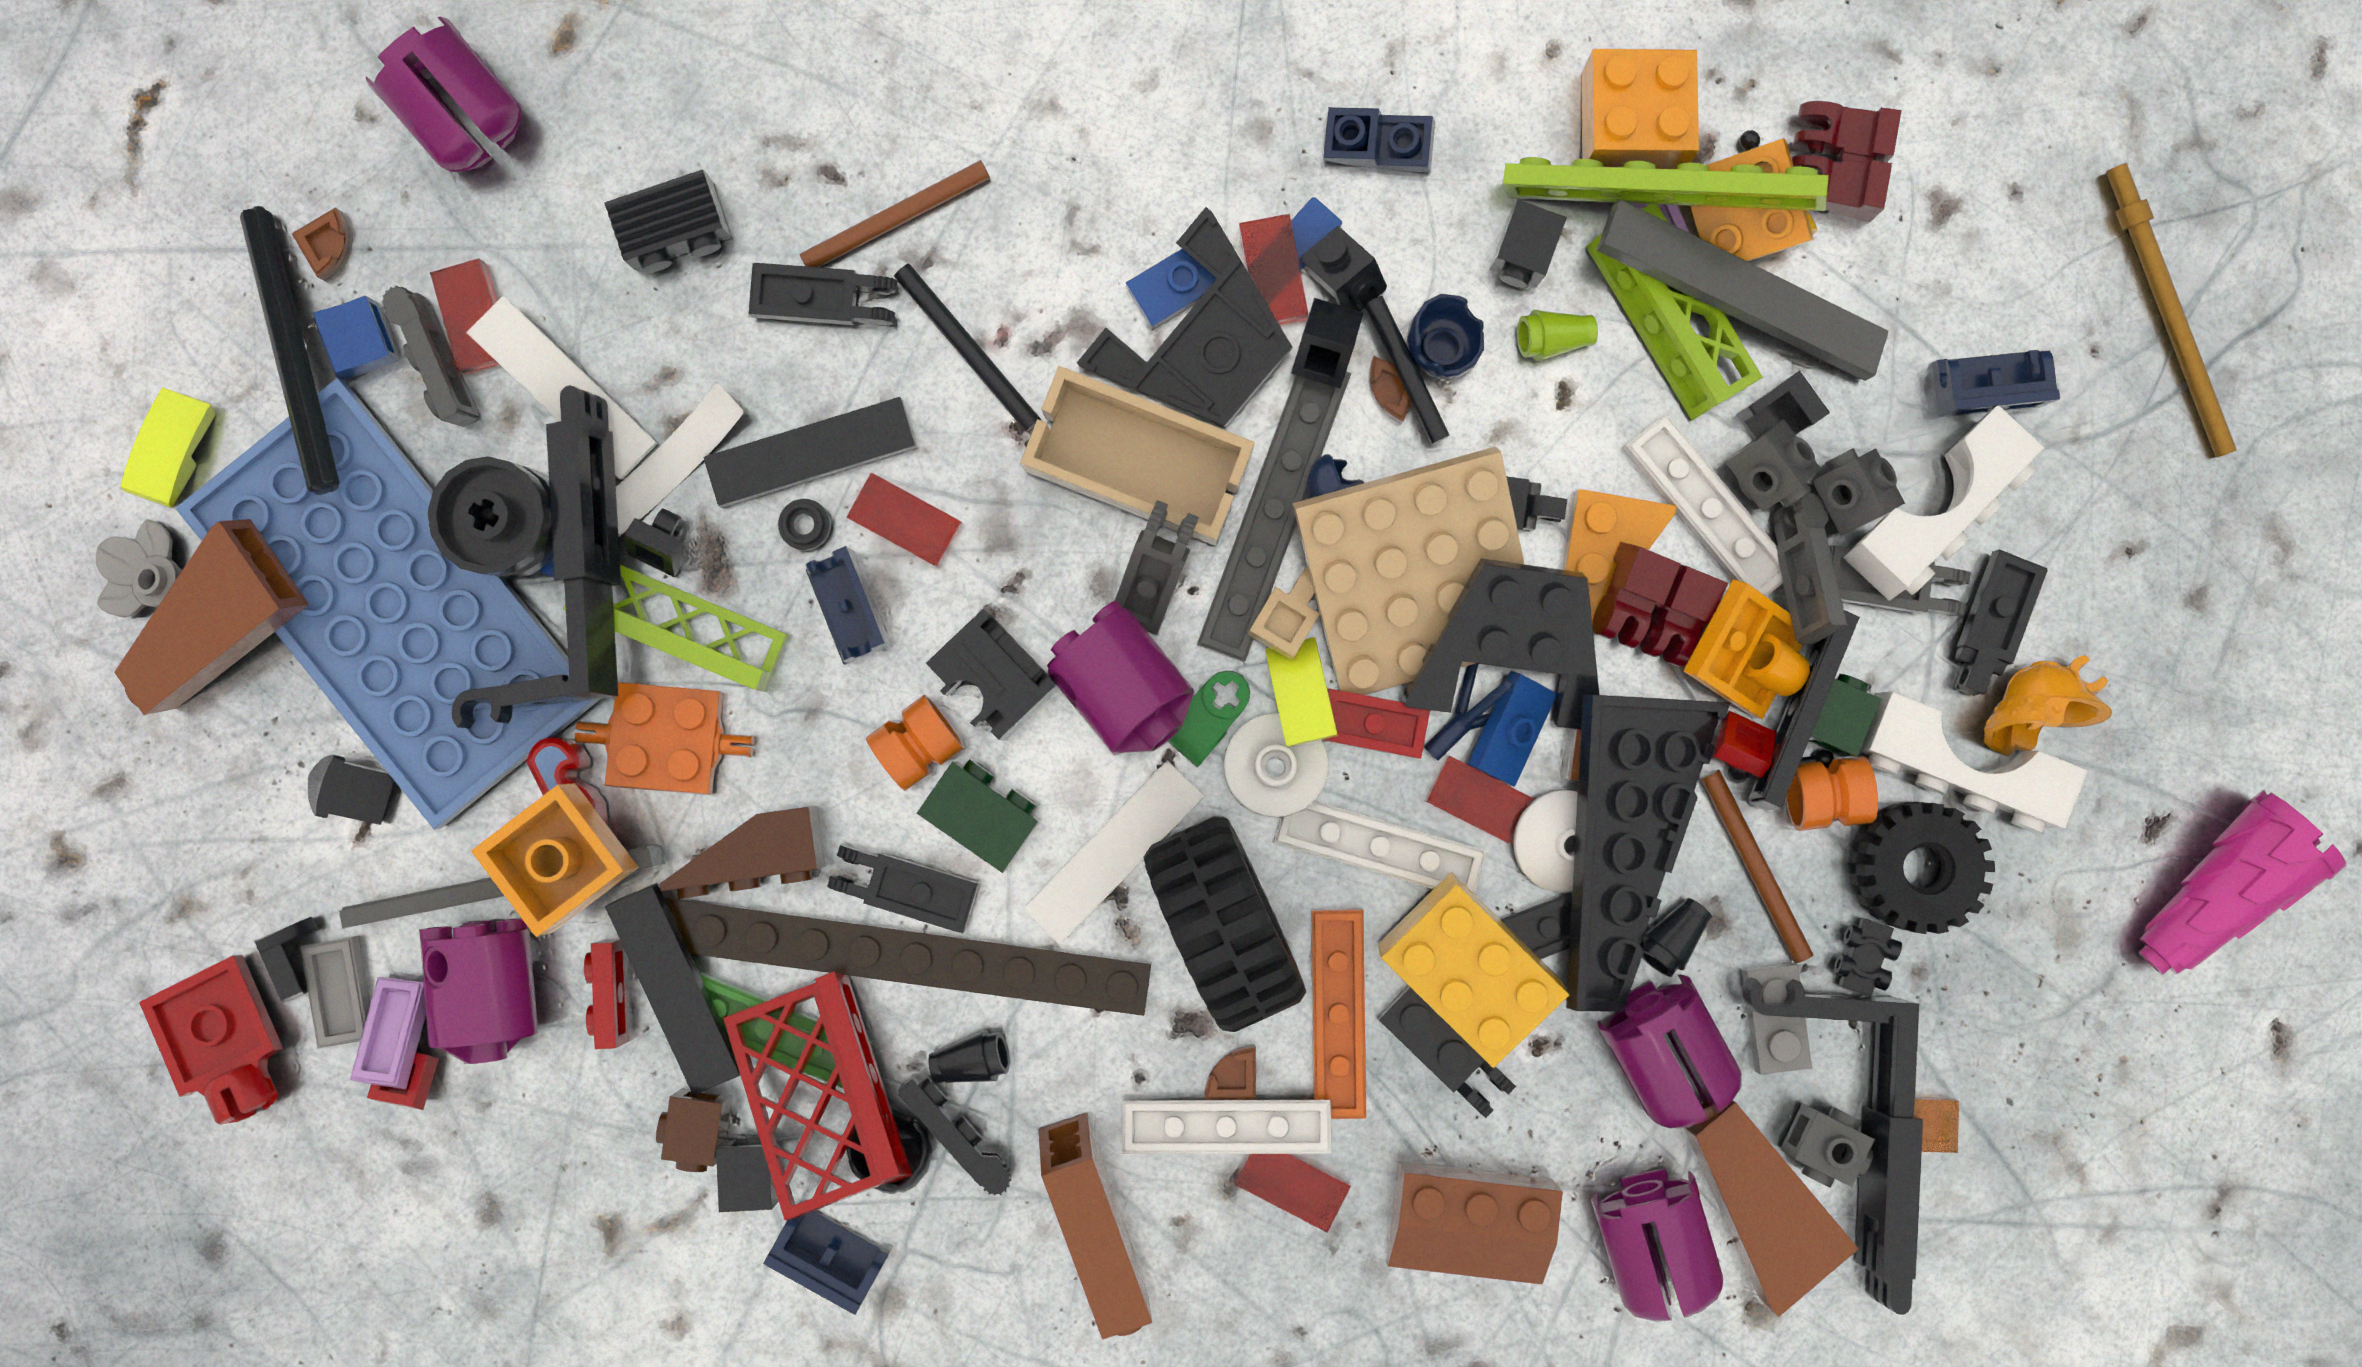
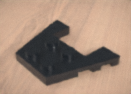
M1205 207L1176 244L1216 278L1213 284L1148 361H1145L1112 331L1105 328L1077 361V364L1085 370L1227 426L1293 347L1213 212Z
M1481 558L1447 616L1449 621L1435 644L1430 645L1422 661L1424 664L1412 684L1409 682L1402 696L1404 706L1451 713L1462 662L1560 674L1561 680L1552 721L1556 727L1581 730L1583 694L1600 695L1588 578L1582 572Z

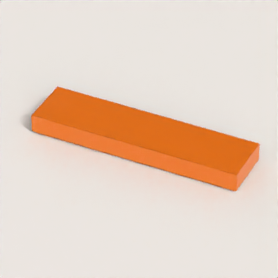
M1311 909L1313 1100H1331V1119H1367L1364 910Z

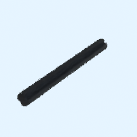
M254 206L252 209L241 212L240 221L306 487L309 492H313L316 495H325L336 491L339 488L340 482L273 215L262 206Z

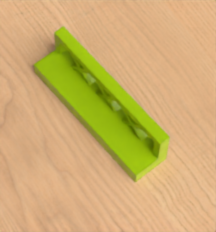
M1650 204L1642 208V210L1668 222L1657 204ZM1602 233L1586 246L1691 420L1696 419L1763 378L1722 311L1683 292L1680 294L1671 291L1665 283L1597 251ZM1691 311L1706 318L1710 325L1709 338L1695 333L1690 325ZM1718 355L1733 362L1742 377L1740 380L1729 386L1726 384L1717 369Z
M620 565L621 577H623L630 598L613 604L615 632L751 689L766 691L789 637L788 634ZM634 582L650 589L638 594ZM662 593L671 598L678 617L657 625L649 621L642 601ZM681 602L698 609L685 613ZM634 605L638 616L621 609ZM710 613L718 617L725 637L705 645L696 640L689 620ZM728 621L745 629L732 633ZM681 624L686 636L669 629ZM755 632L773 640L762 667L743 660L736 640ZM729 644L733 656L716 648Z

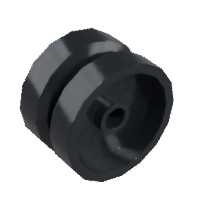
M489 456L468 459L447 471L434 488L427 512L430 534L441 554L460 569L490 576L515 578L532 575L550 564L553 560L549 479L537 470Z

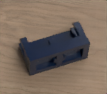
M2030 350L2019 353L1949 360L1940 359L1932 362L1939 418L1989 413L1996 406H2000L2005 411L2040 408L2060 400V391L2057 389L2054 360L2050 350Z
M845 546L833 551L832 556L821 561L812 560L806 563L807 575L843 665L892 646L855 551Z
M815 1210L787 1220L763 1264L856 1315L890 1251Z

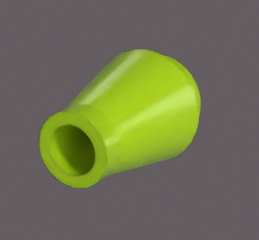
M1532 310L1530 315L1521 316L1517 324V342L1520 353L1523 357H1533L1535 361H1541L1584 346H1594L1598 338L1597 322L1593 315L1581 316Z

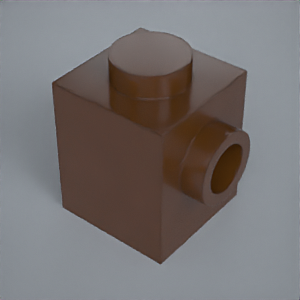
M680 1089L671 1095L668 1112L661 1113L656 1130V1142L663 1144L661 1160L675 1161V1168L686 1172H705L708 1166L713 1167L716 1165V1148L727 1139L733 1095L704 1091L693 1095L690 1089Z

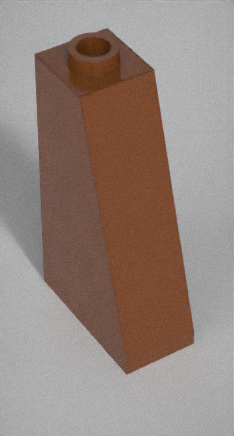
M251 519L218 521L210 528L114 673L125 687L128 699L140 709L143 715L177 709L309 604Z
M1732 1100L1719 1114L1712 1109L1708 1101H1702L1700 1104L1707 1116V1121L1692 1127H1685L1684 1130L1757 1296L1775 1315L1780 1317L1859 1248L1735 1101Z
M1084 1113L1038 1129L1041 1177L1101 1338L1104 1340L1115 1335H1131L1141 1329L1142 1326L1151 1324L1152 1316L1149 1296L1088 1113Z

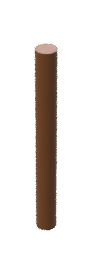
M979 160L799 255L805 266L821 267L990 179V176L983 162Z
M1718 769L1701 777V780L1794 963H1800L1811 958L1814 954L1721 771Z

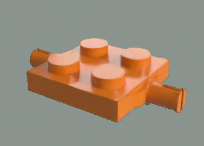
M618 682V697H615L613 713L608 720V724L578 721L575 727L579 731L596 732L595 734L575 732L576 743L605 744L608 758L604 785L609 787L712 795L715 769L722 758V754L752 758L754 749L734 745L755 746V739L752 735L724 734L721 721L724 694L713 690Z

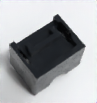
M982 609L926 662L930 669L946 684L940 690L945 696H948L953 690H958L966 685H974L979 688L983 696L982 710L970 723L974 727H978L986 721L993 728L990 732L998 740H1006L1059 689L1041 666L985 609Z

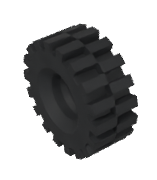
M1904 802V805L1893 804L1883 808L1885 813L1877 815L1873 823H1867L1870 826L1867 831L1857 832L1853 841L1860 843L1858 852L1849 851L1848 862L1856 863V872L1848 873L1850 883L1859 886L1861 892L1855 894L1860 904L1871 908L1869 914L1877 920L1887 922L1889 926L1921 934H1927V932L1936 934L1949 932L1948 926L1961 927L1969 922L1965 916L1968 912L1978 914L1984 907V904L1977 900L1980 893L1991 894L1993 884L1984 882L1985 872H1995V861L1985 860L1984 852L1992 850L1989 840L1978 838L1976 833L1982 829L1975 821L1964 820L1963 816L1965 813L1956 808H1946L1944 804L1926 802ZM1919 847H1927L1933 850L1941 861V873L1938 880L1926 888L1913 886L1905 877L1903 869L1907 855Z

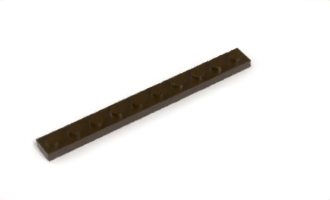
M664 896L690 954L826 973L835 971L848 976L1145 1015L1152 962Z

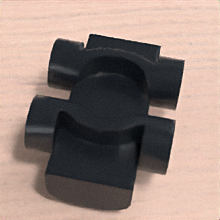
M1862 917L1858 927L1850 925L1847 928L1844 936V944L1849 946L1846 956L1843 954L1839 955L1834 966V973L1842 976L1839 983L1840 987L1872 997L1874 988L1884 991L1888 989L1892 980V972L1881 968L1883 960L1886 958L1896 961L1902 950V942L1891 938L1894 928Z

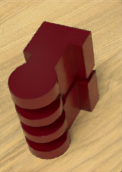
M1809 101L1799 106L1797 122L1805 127L1817 130H1801L1794 134L1793 147L1799 151L1814 155H1797L1791 157L1794 167H1810L1818 170V175H1829L1826 210H1829L1828 213L1871 222L1884 210L1892 163H1888V161L1894 156L1902 110L1881 107L1878 111L1843 107L1840 104L1828 101ZM1820 154L1835 155V156H1837V162H1834V161L1831 160V159H1828V158H1826V157H1821V156H1818V155H1820Z
M1620 542L1613 560L1617 562V566L1606 595L1599 602L1594 614L1593 632L1606 639H1612L1618 634V640L1621 645L1635 648L1640 644L1641 651L1646 655L1658 657L1663 652V659L1666 663L1677 667L1685 666L1700 641V634L1705 623H1710L1728 583L1691 567L1681 565L1679 562L1640 546ZM1657 606L1655 614L1651 617L1654 607Z

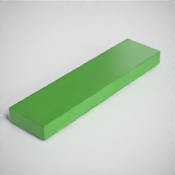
M698 971L726 1032L724 1017L770 1000ZM783 1009L769 1015L779 1019ZM794 1010L788 1024L811 1035L818 1019ZM759 1018L741 1025L747 1046L762 1053L775 1025ZM824 1029L820 1040L829 1044ZM784 1030L771 1058L794 1069L807 1040ZM816 1045L803 1073L828 1082L836 1066L832 1052ZM839 1080L837 1086L843 1088L841 1080Z

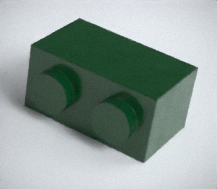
M969 759L965 766L958 761H952L916 814L998 871L1004 873L1041 821L1040 818L1033 814L1037 805L1013 788L1008 795H1005L992 786L990 783L995 776L973 760Z

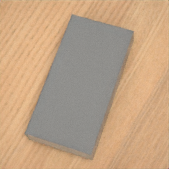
M353 936L300 946L317 1049L361 1041L370 1002L359 937Z

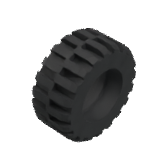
M1213 816L1152 844L1143 857L1147 874L1151 880V886L1185 966L1218 1027L1222 1031L1237 1032L1300 1003L1306 994L1303 979L1267 896L1230 821L1225 817Z

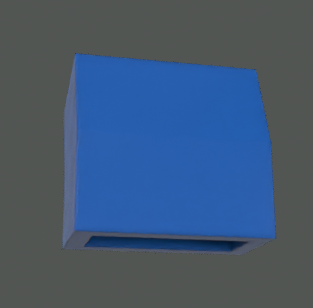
M365 295L338 306L313 312L315 324L336 378L345 380L370 373L399 361L380 308L375 300Z

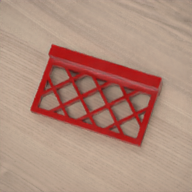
M835 971L815 978L816 982L723 1018L784 1220L797 1218L880 1185L894 1183L912 1176L848 976ZM814 997L820 1016L810 1035L789 1025L788 1022L798 1003ZM783 1009L779 1019L769 1015ZM759 1018L775 1025L762 1053L747 1046L741 1025ZM824 1029L829 1044L820 1040ZM784 1030L807 1040L794 1069L771 1058ZM816 1045L832 1052L836 1064L827 1084L803 1074ZM750 1056L758 1059L755 1068L753 1067ZM768 1064L791 1075L778 1103L763 1097L759 1087V1081ZM800 1080L823 1091L810 1119L786 1108ZM839 1080H841L844 1093L835 1089ZM832 1096L847 1102L852 1115L843 1135L819 1124ZM765 1106L774 1110L770 1120ZM783 1115L806 1125L793 1154L778 1147L774 1132ZM815 1130L839 1142L826 1170L802 1159ZM855 1130L861 1144L851 1140ZM848 1146L864 1154L871 1176L851 1183L835 1175ZM781 1157L789 1160L786 1170L784 1169ZM799 1165L821 1176L822 1179L813 1198L795 1205L789 1184ZM830 1182H833L841 1186L838 1189L826 1193L830 1185Z

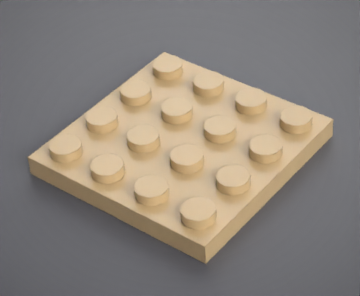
M1496 446L1292 503L1340 691L1366 695L1414 681L1424 664L1422 661L1430 645L1435 644L1449 621L1447 617L1479 560L1482 558L1525 564L1502 453ZM1462 662L1460 668L1476 663Z

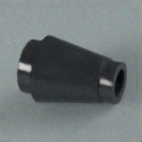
M1686 898L1682 905H1679L1644 935L1642 939L1644 944L1641 946L1644 951L1642 958L1654 969L1668 977H1672L1677 970H1684L1712 915L1697 901Z
M987 1030L942 1048L937 1052H932L928 1058L930 1074L936 1084L942 1082L997 1081L998 1076L1007 1074L1010 1067L1009 1054L1004 1037L1000 1032L990 1034Z

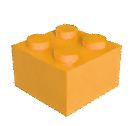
M1592 49L1581 73L1582 159L1600 161L1603 163V167L1623 168L1624 163L1628 161L1650 162L1656 165L1655 169H1677V165L1681 163H1691L1699 151L1697 50Z
M575 783L556 785L471 850L472 854L535 937L555 932L639 868Z

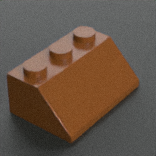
M1398 1161L1387 1266L1542 1285L1557 1246L1563 1191L1553 1179Z

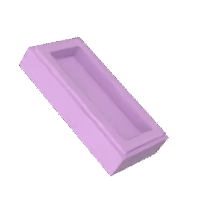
M385 977L377 978L350 1080L364 1084L401 1089L407 1088L426 1016L423 982Z

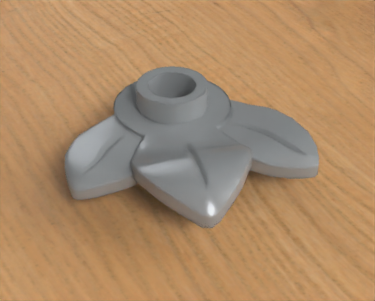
M146 519L140 526L135 540L112 536L99 544L95 557L96 566L100 574L108 580L106 587L97 600V605L101 610L119 617H132L146 606L154 608L159 606L182 571L171 560L173 540L167 529L161 524Z

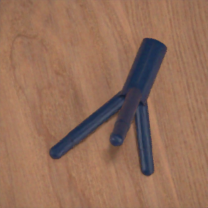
M1479 664L1467 666L1454 717L1424 748L1439 761L1469 730L1485 726L1491 713L1482 714L1512 689V681H1503L1467 712Z

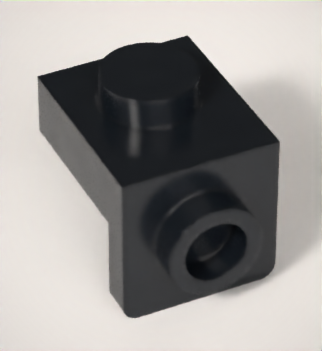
M1339 226L1335 227L1299 258L1304 270L1335 297L1338 305L1361 311L1365 308L1364 305L1377 298L1387 288L1376 259Z

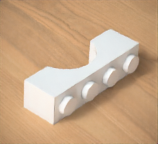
M2000 406L1994 407L1944 455L1951 469L1954 481L1953 498L1946 513L1934 516H1919L1895 508L1880 520L1843 558L1889 601L1905 589L1911 595L1915 594L1935 574L1929 565L1939 555L1945 560L1954 555L1969 540V537L1963 531L1973 521L1981 526L2003 505V502L1997 496L2007 486L2012 491H2015L2037 470L2030 462L2045 447Z
M1893 691L1876 693L1875 696L1882 700L1860 749V753L1870 756L1868 761L1872 767L1894 775L1898 774L1899 769L1917 775L1915 784L1944 795L1948 788L1966 795L1963 801L1965 805L1986 813L1994 814L1996 808H1999L2014 815L2011 823L2032 832L2043 834L2045 827L2066 828L2088 770L2041 751H2019L2006 764L1989 772L1977 771L1960 761L1949 748L1942 728V711Z

